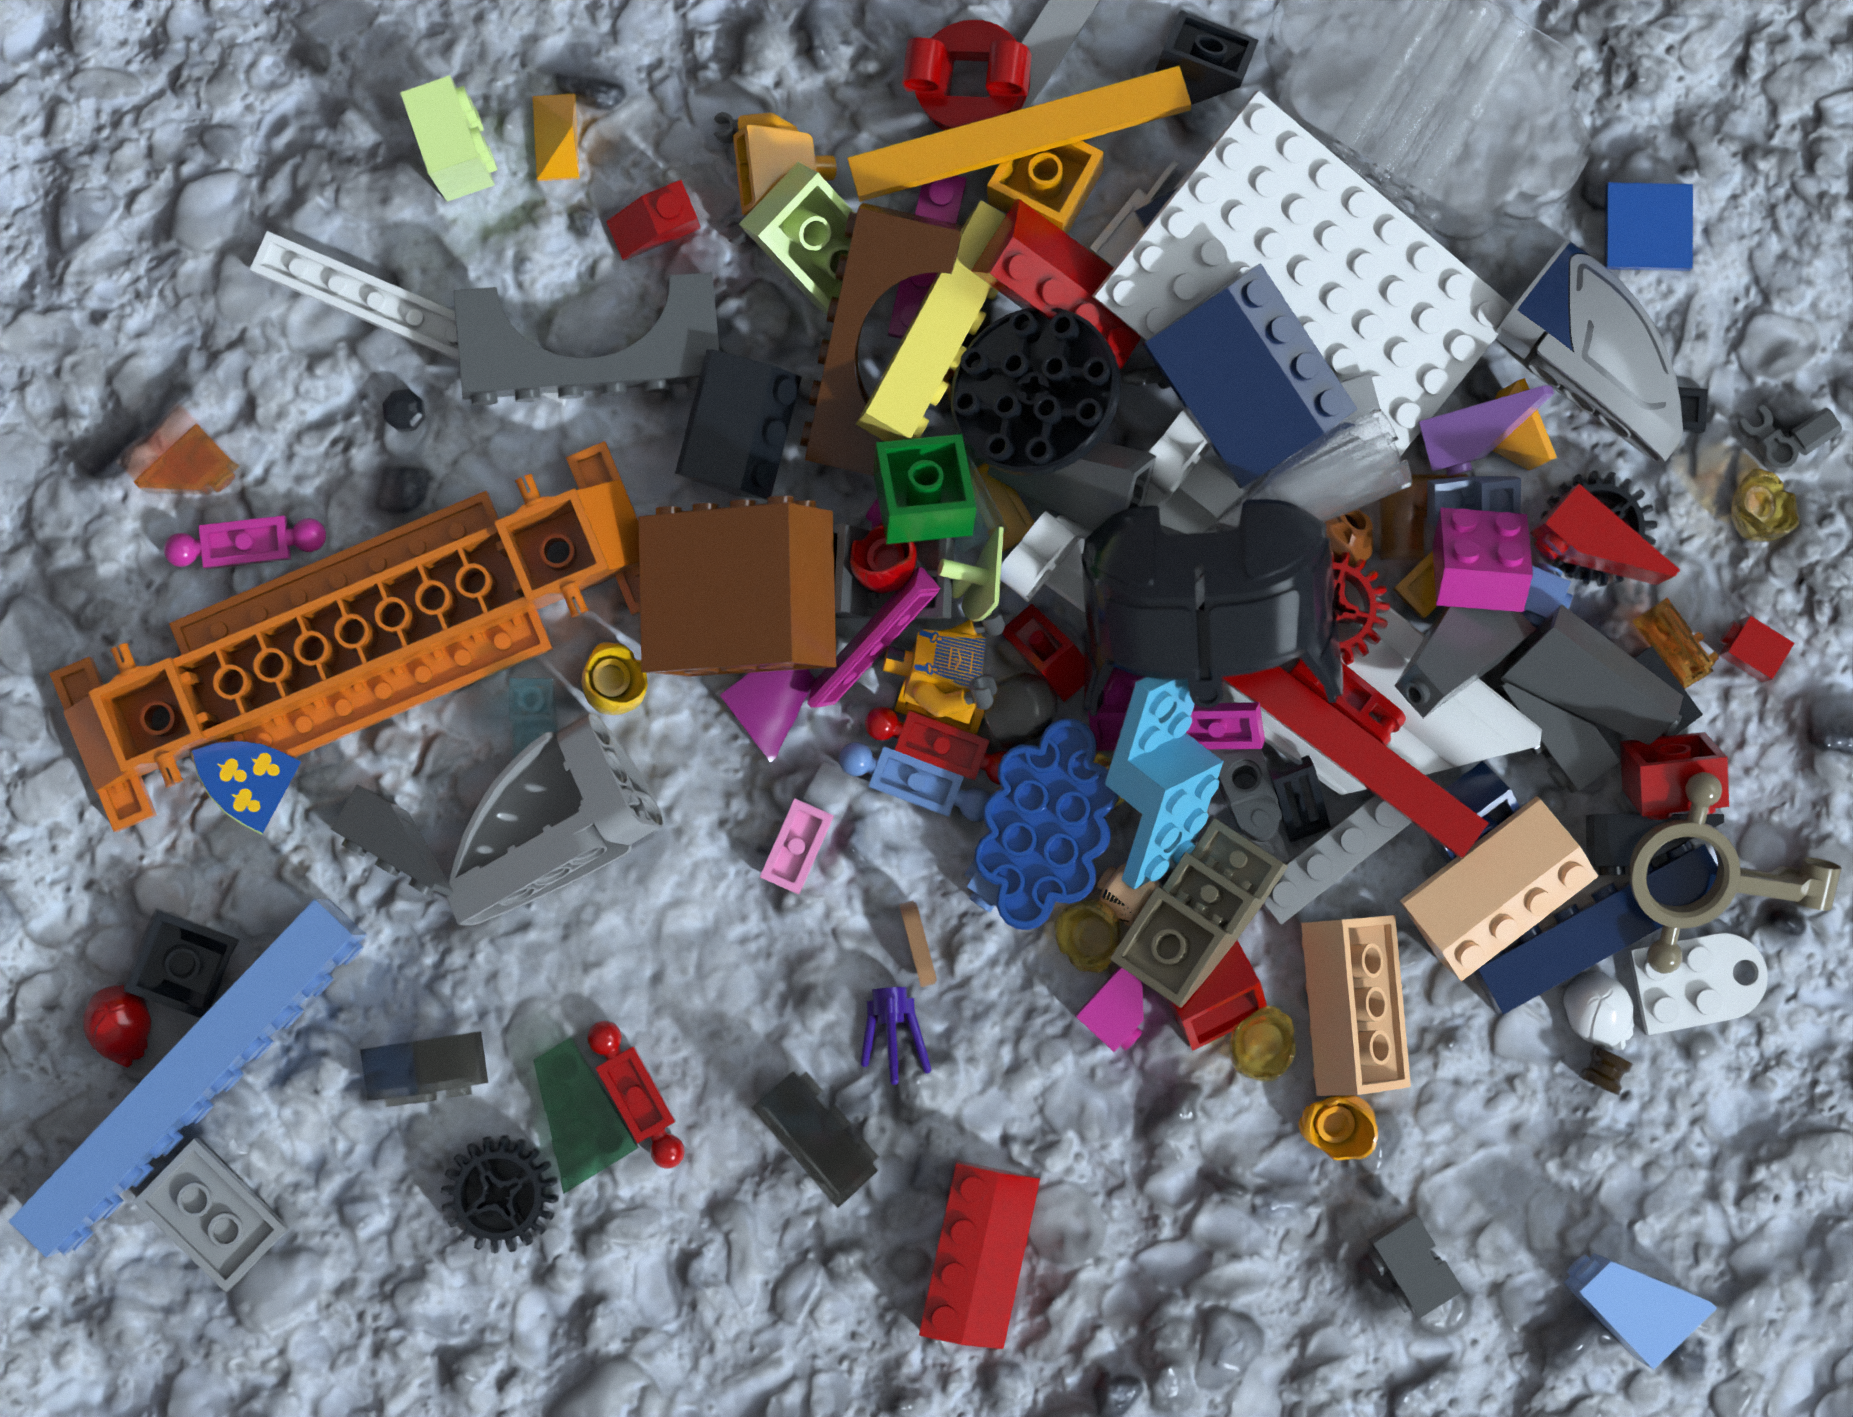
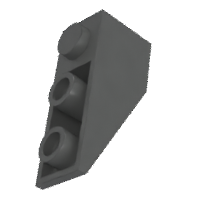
M1509 683L1502 684L1495 689L1501 697L1542 729L1540 746L1530 748V750L1535 755L1542 753L1551 766L1547 769L1549 776L1561 790L1567 788L1570 793L1579 792L1620 762L1594 725Z
M356 784L331 830L345 838L341 845L362 857L366 855L367 851L378 857L375 862L376 866L398 877L400 871L412 877L408 885L430 897L434 891L450 896L453 890L409 812L381 795Z

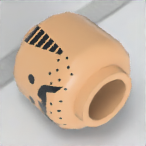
M1125 862L1117 869L1110 866L1100 878L1097 887L1102 890L1099 899L1101 908L1125 925L1132 926L1157 886L1161 888L1159 880L1155 882L1150 881L1133 890L1121 880L1127 864Z

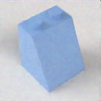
M1593 1253L1590 1257L1585 1254L1577 1259L1567 1271L1570 1277L1563 1282L1635 1359L1653 1370L1717 1309L1710 1301L1596 1253Z

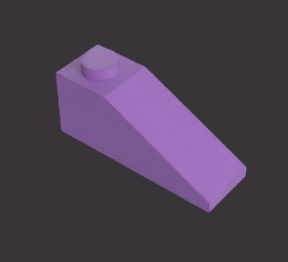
M1552 385L1536 387L1419 421L1432 471L1446 469L1447 477L1473 470L1471 462L1484 459L1554 394Z

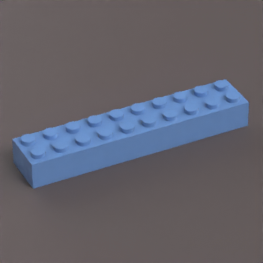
M314 899L8 1222L46 1258L60 1252L66 1255L72 1249L74 1251L78 1250L94 1233L89 1227L102 1217L107 1219L120 1207L124 1201L120 1194L124 1190H128L132 1185L135 1188L139 1186L154 1170L150 1163L162 1154L168 1155L183 1140L184 1136L180 1131L192 1122L197 1124L214 1107V1104L210 1102L213 1096L219 1094L222 1090L225 1092L229 1091L244 1075L240 1068L251 1059L258 1060L268 1051L274 1043L270 1036L282 1027L287 1029L301 1016L304 1010L300 1005L306 998H310L312 995L318 997L334 980L330 973L341 964L347 966L359 955L364 948L360 942L367 934L330 899Z

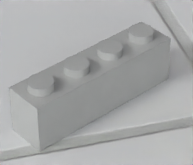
M1375 794L1371 795L1285 863L1288 865V868L1262 905V908L1276 925H1282L1412 822Z

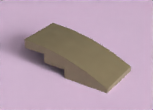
M1214 818L1192 854L1185 852L1164 887L1160 888L1157 886L1110 960L1182 1008L1240 937L1288 868V865Z

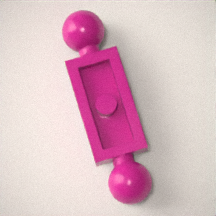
M285 516L199 525L200 539L195 540L186 533L171 535L165 542L164 555L172 565L178 567L188 566L198 556H202V564L205 569L291 560L290 546L295 545L304 552L317 551L325 543L326 530L318 520L312 518L302 519L292 529H288L287 517Z

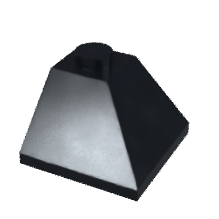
M1180 10L1162 49L1154 73L1180 66L1191 105L1240 88L1259 40Z

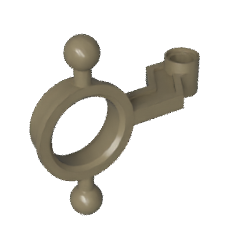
M1699 772L1694 774L1686 784V795L1691 802L1688 817L1685 820L1664 822L1649 830L1635 846L1630 860V884L1635 900L1650 918L1663 925L1660 939L1652 943L1647 951V961L1650 967L1662 974L1672 973L1677 970L1682 962V951L1677 944L1680 928H1693L1712 921L1726 910L1734 899L1736 892L1794 901L1799 905L1816 910H1831L1842 867L1828 860L1804 857L1801 868L1780 865L1771 872L1741 868L1739 857L1732 843L1719 830L1705 824L1709 806L1715 804L1721 796V783L1711 773ZM1680 837H1696L1707 841L1715 850L1718 860L1717 876L1710 890L1702 898L1688 905L1669 906L1656 901L1651 896L1646 881L1647 868L1655 852L1665 843Z

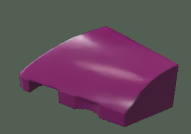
M808 669L748 673L721 693L720 696L767 759L772 762L777 758L779 750L790 728L793 726L815 678Z

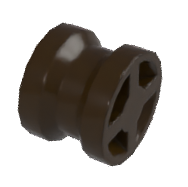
M1593 1046L1590 1051V1064L1581 1070L1579 1078L1619 1096L1622 1089L1620 1081L1624 1074L1630 1072L1633 1064L1611 1052Z

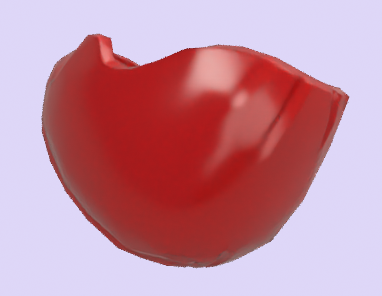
M883 523L875 526L863 540H855L853 542L850 558L851 570L856 580L865 588L877 593H888L900 590L911 579L917 561V551L914 542L886 544Z
M125 985L108 986L96 992L90 999L83 1014V1030L91 1047L102 1057L128 1068L132 1065L133 1060H139L145 1055V1050L148 1046L147 1037L151 1031L152 1020L143 997L124 991Z

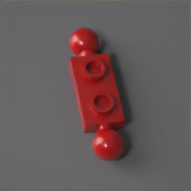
M876 707L867 714L865 729L868 735L879 741L888 740L892 737L897 738L898 742L895 751L959 774L973 781L976 780L979 769L986 771L988 778L993 783L1000 785L998 765L1007 751H998L992 755L986 753L990 740L910 710L905 723L899 721L896 713L888 707Z
M605 1020L595 1023L588 1031V1045L595 1053L604 1055L607 1059L605 1063L597 1066L596 1070L638 1144L650 1137L653 1142L650 1148V1155L657 1166L664 1169L678 1166L684 1158V1145L678 1137L668 1134L665 1130L666 1127L675 1123L676 1119L636 1047L633 1046L622 1052L619 1047L622 1035L618 1026L613 1022Z

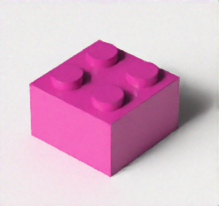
M1441 507L1432 544L1436 605L1524 612L1533 577L1527 514Z

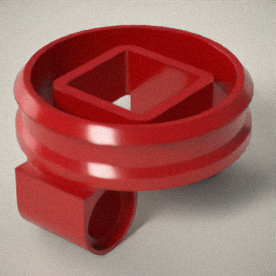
M984 20L959 21L944 27L931 38L916 37L907 41L902 85L906 91L915 92L917 100L928 118L937 127L945 131L1021 110L1030 88L1032 54L1026 45L1017 42L1012 34L995 23ZM955 61L988 62L985 87L990 95L989 97L950 96Z

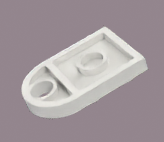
M1717 933L1678 940L1677 944L1682 951V962L1677 970L1668 974L1658 973L1650 967L1647 961V951L1650 946L1628 950L1645 1035L1664 1033L1742 1017L1759 1004L1766 991L1768 973L1761 953L1748 940L1734 934ZM1741 960H1747L1754 968V977L1746 985L1739 984L1733 977V968Z

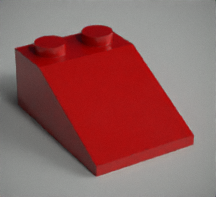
M1580 484L1563 494L1530 532L1537 539L1534 543L1536 548L1552 560L1558 557L1563 562L1653 585H1658L1675 577L1680 571L1676 565Z

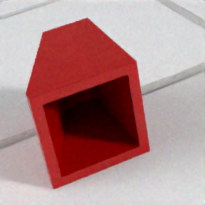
M1238 940L1182 1008L1166 998L1192 1051L1269 1013L1261 982Z

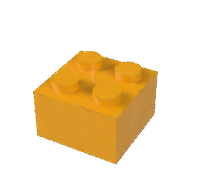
M1078 141L999 163L987 184L988 204L1008 213L1015 200L1021 199L1068 234L1103 172L1104 152L1083 141Z

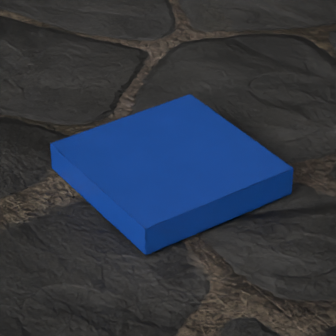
M1608 182L1605 185V267L1610 270L1690 271L1693 268V184Z

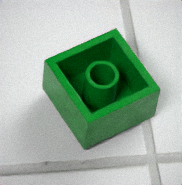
M962 434L876 442L873 474L886 544L973 536L977 507Z

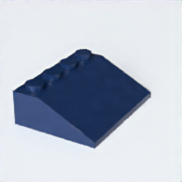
M1261 263L1238 274L1142 343L1239 489L1315 441L1358 410Z

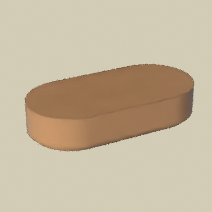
M914 900L901 903L899 907L921 988L936 984L937 978L917 903Z

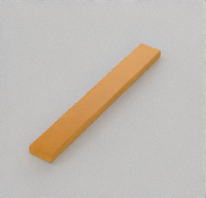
M1180 66L851 156L847 159L859 202L1190 111L1191 101Z

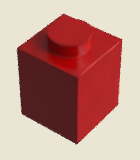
M1748 616L1740 619L1739 622L1733 620L1728 625L1720 638V642L1724 644V647L1718 656L1760 682H1766L1774 678L1795 643L1754 617Z

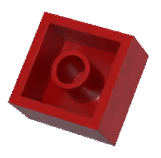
M1706 732L1658 737L1650 745L1638 740L1620 741L1622 790L1642 816L1653 820H1663L1671 818L1673 813L1690 811L1691 802L1686 795V784L1694 774L1699 772L1713 774L1718 778L1722 787L1719 800L1712 806H1709L1707 815L1714 813L1716 808L1729 807L1728 758Z

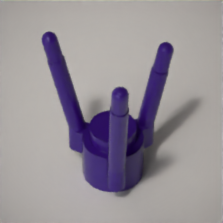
M907 987L872 989L873 1000L866 1001L867 1021L862 1046L861 1066L867 1067L869 1064L878 1016V1023L886 1024L890 1083L892 1085L898 1084L896 1023L904 1022V1014H906L924 1073L929 1074L931 1072V1065L915 1014L914 998H907Z

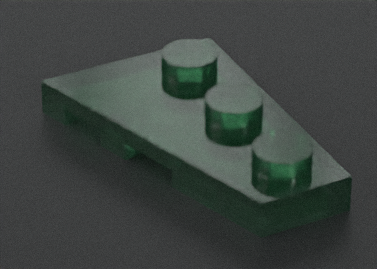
M573 1037L566 1039L533 1060L544 1110L548 1118L553 1150L557 1158L563 1194L638 1149L639 1146Z

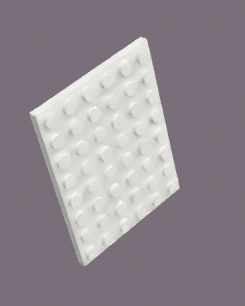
M1255 91L1092 297L1147 341L1238 274L1261 263L1338 380L1343 381L1365 373H1371L1382 415L1327 432L1289 457L1292 462L1337 499L1353 502L1360 507L1421 432L1419 421L1433 417L1499 335L1496 331L1513 306L1260 91Z

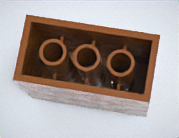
M772 496L767 498V504H756V500L749 499L731 500L730 507L719 508L717 503L692 504L691 511H682L681 507L664 506L655 508L656 515L639 516L642 673L696 677L836 667L833 511L816 508V501L812 500L794 501L792 496Z

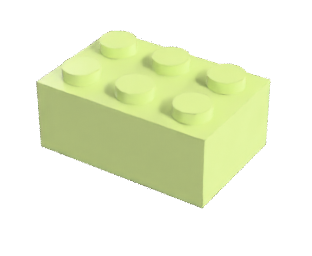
M449 75L400 92L428 174L447 202L495 185L491 172L497 171L498 168L490 146L487 145L484 136L481 134L484 128L477 108L473 105L464 85L457 88Z
M797 162L739 225L818 310L827 314L831 297L839 298L843 281L835 280L840 255H848L851 239L844 237L849 213L854 211L818 172Z

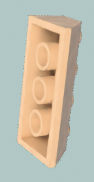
M1536 796L1475 842L1462 859L1457 856L1403 897L1400 902L1437 959L1460 981H1463L1599 876L1579 844L1544 802Z
M1388 915L1301 923L1316 1096L1361 1095L1411 1087L1396 916Z

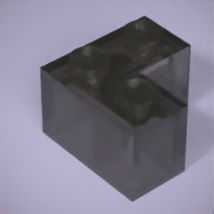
M481 1031L360 1049L367 1101L385 1099V1107L438 1100L437 1092L444 1090L446 1098L472 1094V1085L489 1083Z

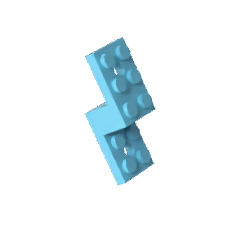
M1146 677L1136 682L1105 782L1106 786L1142 813L1121 879L1133 890L1150 881L1155 882L1159 880L1165 873L1176 868L1185 852L1192 854L1196 847L1200 830L1207 822L1208 814L1206 812L1211 798L1219 786L1218 777L1223 761L1186 733L1192 723L1191 714L1195 705L1189 695L1187 679Z

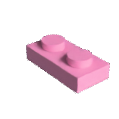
M794 798L760 878L800 895L834 815Z

